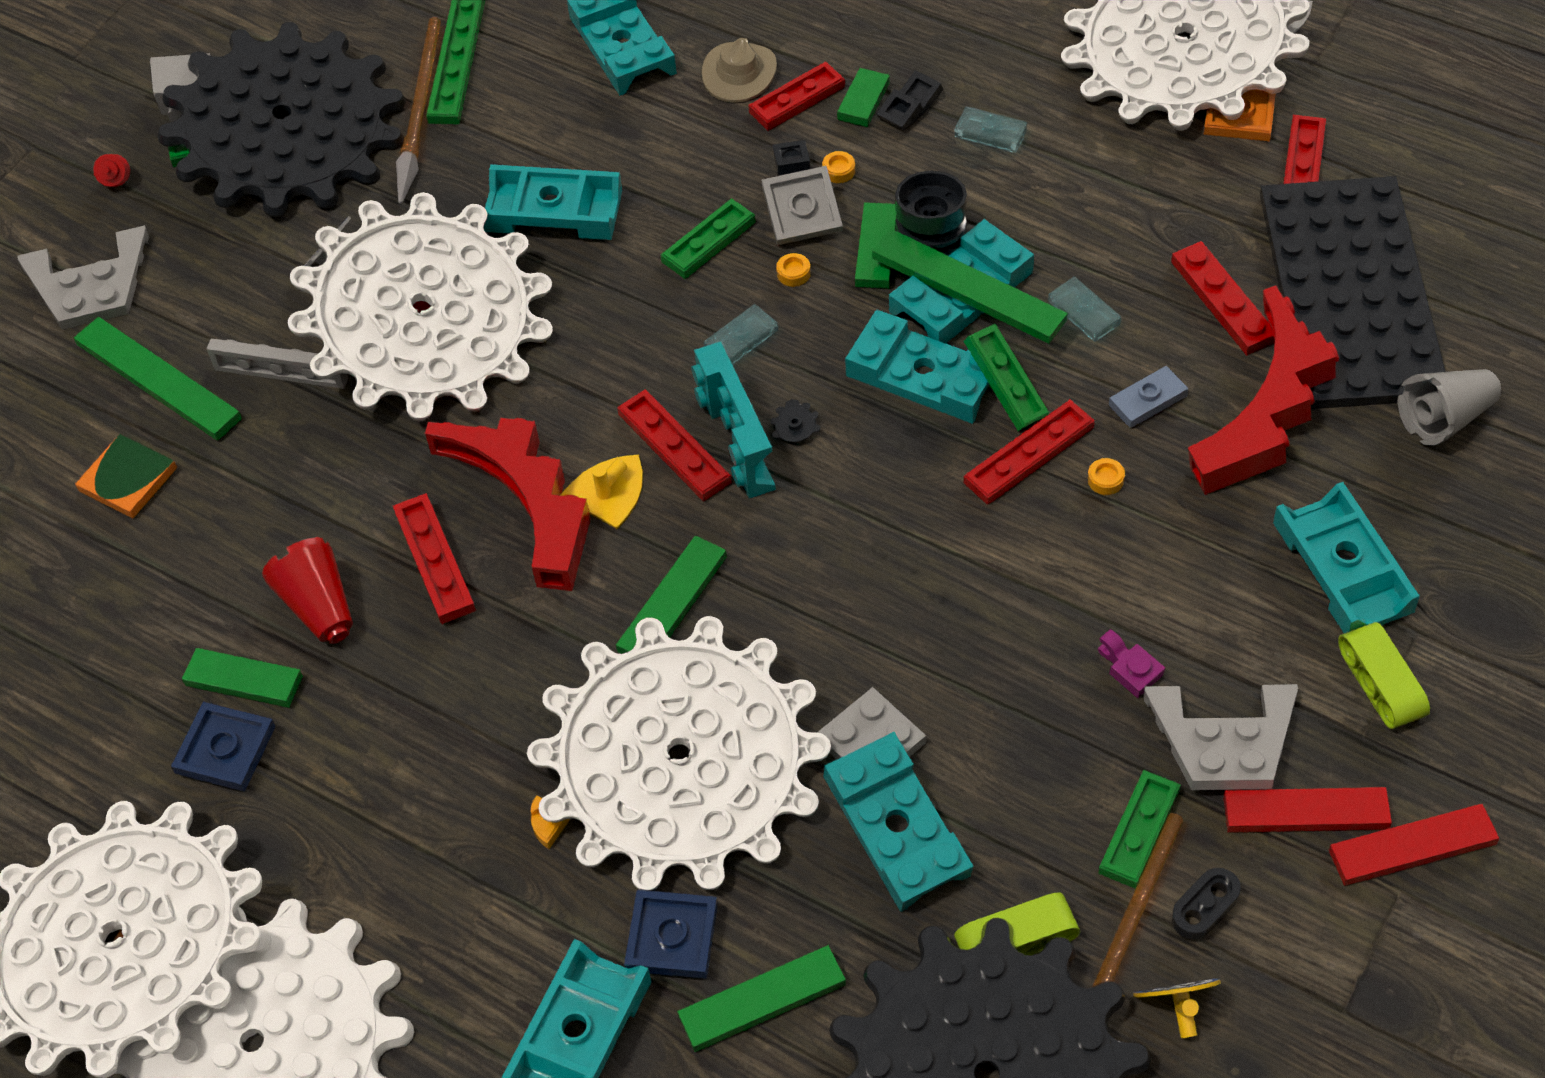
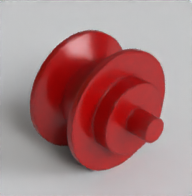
M104 154L95 161L93 172L97 181L102 185L117 187L123 185L129 179L130 166L127 160L118 154Z

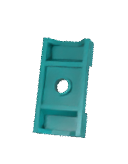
M567 0L571 21L619 96L626 93L635 76L659 68L671 76L677 74L675 55L663 37H657L637 7L636 0ZM628 39V41L624 43H620L617 40Z
M490 164L489 195L485 206L487 220L483 227L484 231L512 233L515 231L516 225L571 228L578 230L579 238L612 240L623 191L620 172ZM547 195L557 196L553 200H543Z
M985 219L961 237V247L949 255V257L1014 288L1031 275L1034 268V254ZM915 276L910 277L889 294V312L895 316L904 311L924 326L929 338L943 343L950 341L984 313L924 284Z
M877 309L845 358L846 376L971 424L976 419L982 396L989 386L987 379L969 350L965 351L908 330L907 320ZM926 366L931 368L933 371L928 372L926 374L917 373L915 370L919 367Z
M721 341L694 350L696 365L691 366L694 380L697 386H699L694 388L695 396L700 408H707L711 419L721 416L725 429L731 428L733 444L729 445L728 448L735 465L731 467V472L737 487L743 486L749 499L776 490V485L763 460L772 452V446Z
M1344 482L1336 484L1320 501L1297 510H1292L1284 504L1276 507L1273 524L1291 551L1298 550L1330 600L1328 610L1343 633L1373 622L1384 625L1415 613L1420 597ZM1339 550L1353 552L1356 558L1345 560L1340 558L1336 552Z
M892 732L825 765L823 777L899 911L902 912L908 909L922 895L951 880H964L970 877L974 866L954 832L949 833L913 772V762L896 733ZM892 815H900L906 819L908 827L902 832H893L886 826L885 821Z
M574 939L502 1078H599L629 1016H635L652 982L649 969L641 965L629 969L598 957L583 942ZM579 1020L587 1025L585 1032L578 1037H568L564 1034L566 1025L571 1021Z

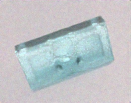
M966 106L955 127V137L1016 153L1026 134L1028 122Z
M1075 276L1049 293L1048 301L1054 307L1068 313L1067 318L1094 342L1121 324V316Z
M754 304L703 342L704 347L721 341L733 365L777 332L778 322Z

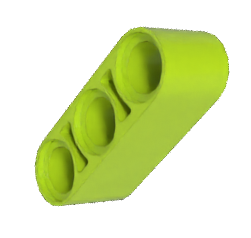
M1373 622L1338 637L1339 649L1345 662L1388 728L1395 729L1430 714V705L1424 690L1381 624Z
M1052 893L969 922L960 927L955 932L954 937L960 949L968 950L974 948L981 939L983 925L988 920L999 917L1010 923L1013 930L1015 948L1024 955L1032 956L1041 952L1049 940L1055 937H1063L1072 941L1079 936L1081 931L1062 893Z

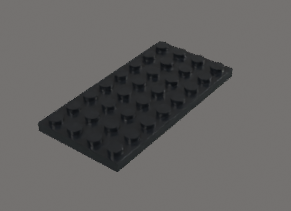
M1396 176L1261 185L1259 195L1280 293L1283 297L1288 296L1290 298L1298 323L1303 321L1309 334L1320 331L1327 343L1332 342L1335 345L1339 355V362H1336V378L1310 388L1315 401L1311 405V409L1395 404L1398 402V396L1403 394L1405 386H1402V384L1408 378L1423 373L1445 372Z

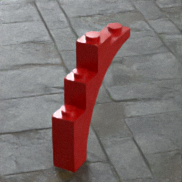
M1276 285L1263 290L1264 313L1273 331L1275 341L1274 356L1264 383L1254 399L1236 419L1214 435L1188 447L1190 468L1204 495L1285 464V448L1289 447V440L1285 430L1311 420V405L1315 401L1310 388L1336 378V362H1339V355L1335 345L1332 342L1327 343L1320 331L1309 334L1303 321L1298 323L1290 298L1288 296L1283 297Z
M500 418L497 429L486 426L455 425L450 422H428L425 436L431 454L458 459L481 468L500 480L518 497L534 526L535 547L532 571L536 587L573 591L591 520L587 498H579L575 495L560 496L565 482L561 460L548 456L536 457L540 441L535 421H528L523 418Z

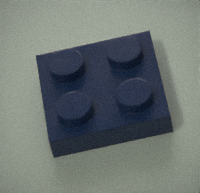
M203 702L171 768L177 775L245 792L276 727L273 719Z
M637 890L624 962L625 968L629 969L641 965L648 968L651 974L707 979L718 907L717 897Z

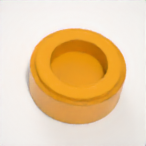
M835 151L824 157L822 166H827L832 183L847 182L855 175V160L849 153Z
M798 253L786 254L777 262V277L782 284L796 287L803 285L809 280L811 275L810 262L804 255Z
M1102 458L1090 465L1088 484L1093 491L1102 495H1111L1117 493L1123 487L1125 470L1118 461Z

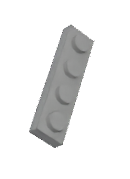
M212 338L206 349L216 371L341 389L345 388L348 376L345 373L334 375L328 379L316 377L310 369V362L318 353Z

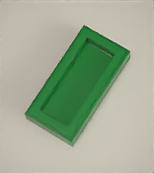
M859 68L837 111V120L868 127L890 84V75Z

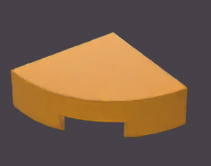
M536 795L531 805V825L538 841L550 849L570 819L556 823L544 820L539 812V803L542 798Z

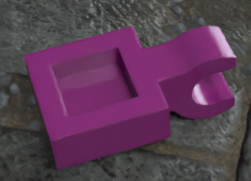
M1111 629L1100 638L1099 641L1102 645L1098 648V652L1113 663L1109 674L1135 697L1139 698L1144 693L1145 687L1152 686L1164 675L1165 667L1140 645L1136 644L1128 650L1122 638Z

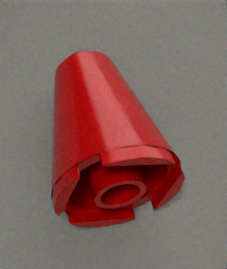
M320 537L308 538L288 546L286 549L289 554L279 560L276 555L272 557L264 566L262 572L266 584L319 641H329L330 644H334L344 640L349 635L353 622L333 549L329 542L325 543L323 538Z

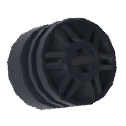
M933 170L917 172L906 177L898 185L895 193L896 231L947 256L951 255L961 247V237L966 234L967 192L965 185L953 175Z

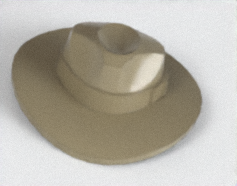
M739 38L734 42L720 44L713 48L704 60L702 66L704 87L710 95L725 102L737 103L752 100L761 95L772 83L777 69L776 57L770 49L748 43L747 38Z

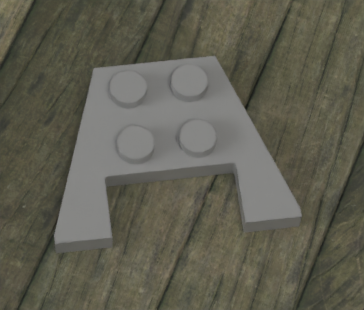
M145 225L116 232L119 257L115 259L98 261L94 264L73 269L68 268L53 273L51 256L47 249L17 256L22 269L30 278L33 286L43 298L46 306L62 330L89 324L98 316L105 320L129 314L137 285L136 273L138 266L142 265L144 258L142 252L144 243L147 244L149 240Z
M1297 684L1262 685L1260 695L1264 717L1184 718L1180 686L1145 687L1144 701L1147 707H1151L1156 716V724L1161 733H1165L1172 746L1171 752L1191 790L1272 789L1297 697Z

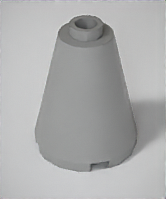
M1487 369L1417 374L1403 382L1402 386H1405L1404 392L1398 396L1397 403L1399 414L1406 430L1410 434L1417 433L1424 439L1419 441L1424 445H1437L1448 440L1495 404L1501 396V383L1496 375Z

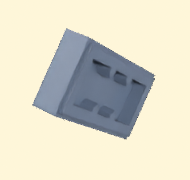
M1165 366L1109 398V406L1129 428H1132L1187 397L1188 388Z

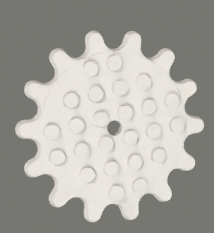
M1098 0L1097 4L1089 9H1072L1065 14L1064 22L1071 31L1081 33L1085 37L1080 43L1066 47L1061 53V59L1068 68H1089L1093 70L1092 76L1085 80L1080 87L1081 94L1087 101L1095 102L1107 96L1122 98L1123 102L1119 107V116L1127 124L1137 123L1146 113L1154 110L1168 113L1169 123L1174 129L1179 131L1188 129L1193 121L1194 114L1201 109L1213 108L1221 112L1226 119L1235 120L1242 115L1245 108L1244 100L1241 97L1243 93L1258 89L1276 94L1284 88L1286 76L1274 64L1281 59L1300 58L1306 54L1309 48L1308 38L1304 35L1290 32L1287 26L1305 18L1310 5L1308 0ZM1187 32L1191 35L1190 39H1188L1187 37L1178 36V34Z
M422 192L414 195L411 199L409 211L401 216L390 215L377 201H365L359 206L358 210L362 221L361 228L358 231L344 233L331 226L320 228L316 233L315 240L319 247L327 253V260L318 267L298 266L290 273L292 285L296 289L312 295L314 300L308 309L290 315L288 327L296 336L317 337L324 343L322 351L315 355L310 362L312 373L319 379H328L341 373L354 376L357 380V385L352 394L353 401L359 408L364 410L373 408L384 396L397 395L405 399L409 416L419 422L426 420L432 414L434 401L443 396L457 398L468 411L477 412L485 406L487 396L483 389L485 380L491 377H500L513 384H519L528 377L529 366L517 354V346L524 342H545L552 334L551 323L547 319L533 315L528 307L529 302L542 298L550 292L552 288L550 277L543 273H525L517 267V259L528 249L527 237L518 232H512L501 238L488 236L483 228L487 220V211L478 204H470L458 216L448 218L438 213L435 198L429 193ZM417 301H425L431 306L429 309L417 313V309L412 305Z
M706 616L701 618L696 623L692 635L681 641L669 638L658 619L645 618L635 628L636 645L628 653H614L600 642H591L583 648L581 658L590 674L588 681L582 687L568 688L562 685H552L544 692L542 697L543 704L546 709L561 718L562 728L554 737L538 739L532 742L528 747L527 756L531 764L537 767L556 770L560 775V784L554 792L542 798L539 803V812L541 817L548 822L556 823L573 818L583 822L586 833L576 848V856L578 861L586 867L598 866L610 855L622 853L628 855L633 861L632 881L639 890L652 891L656 889L662 881L664 872L675 865L689 867L694 874L697 885L705 890H714L725 879L723 863L726 856L731 852L746 851L758 862L771 863L779 857L781 852L780 842L771 829L772 822L777 816L793 814L800 817H808L815 813L819 804L818 796L814 791L804 787L799 782L797 772L804 764L821 761L826 758L831 749L830 740L822 733L806 732L798 727L796 716L800 710L814 701L816 695L815 687L811 682L803 679L781 684L771 678L769 668L777 657V647L772 640L767 638L756 639L748 648L742 651H732L723 644V625L715 617ZM678 744L685 745L690 749L689 757L683 759H671L668 752L670 748Z
M120 801L110 807L107 811L104 826L93 835H81L70 823H61L55 826L48 835L51 853L42 865L29 868L17 863L5 867L0 873V887L9 893L10 900L7 907L0 912V1048L18 1037L29 1036L32 1044L25 1060V1066L30 1073L39 1076L51 1074L66 1055L75 1051H83L86 1056L87 1071L94 1077L107 1078L117 1070L122 1051L127 1045L137 1040H146L150 1047L158 1053L170 1054L174 1052L180 1045V1031L177 1022L182 1013L191 1006L201 1004L215 1009L225 1007L231 1000V986L228 981L218 974L221 964L232 955L254 951L260 943L259 928L254 923L241 922L234 917L239 905L260 892L262 876L255 868H245L232 872L223 868L225 860L235 850L238 842L237 832L233 827L223 825L215 828L203 837H193L188 834L193 820V812L189 804L185 802L171 804L156 822L143 825L137 822L136 810L132 803ZM122 929L123 938L119 937L105 945V940L109 933Z
M287 899L281 903L272 921L258 927L260 943L254 951L232 955L221 964L218 974L228 981L231 986V1000L220 1009L198 1004L184 1011L177 1022L180 1031V1045L170 1054L154 1051L149 1043L143 1039L130 1043L122 1051L117 1070L114 1074H121L126 1078H387L379 1073L378 1061L381 1055L390 1049L406 1046L414 1036V1027L408 1019L385 1016L379 1009L381 997L399 983L401 978L400 969L396 963L388 960L378 961L366 966L358 965L353 959V952L362 939L363 930L357 921L344 918L339 920L328 931L313 934L306 928L308 917L306 905L296 899ZM238 907L234 917L241 922H247L243 909ZM257 1033L264 1037V1042L258 1050L254 1052L243 1050L242 1042L245 1043L249 1037Z

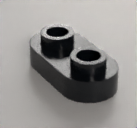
M1212 868L1206 871L1175 903L1172 912V925L1175 931L1187 939L1195 940L1205 937L1236 905L1241 890L1237 876L1224 868ZM1221 890L1225 896L1216 897L1211 891ZM1187 917H1195L1199 923L1192 925L1185 919Z

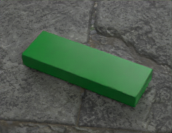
M731 198L661 254V262L686 279L755 224V214Z
M864 202L855 287L889 288L891 267L873 259L872 250L890 229L896 230L895 220L897 216L895 204Z
M996 324L969 335L964 340L965 345L1018 432L1039 422L1050 414Z
M196 648L182 677V681L185 686L289 708L303 675L300 669Z
M1143 770L1099 866L1098 874L1132 888H1137L1178 796L1181 784Z

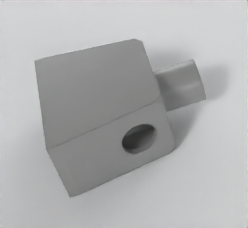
M190 55L151 57L150 59L154 97L161 114L168 115L169 120L172 122L178 120L182 113L177 109L165 106L162 101V94L169 85H189L197 80V76L188 68Z

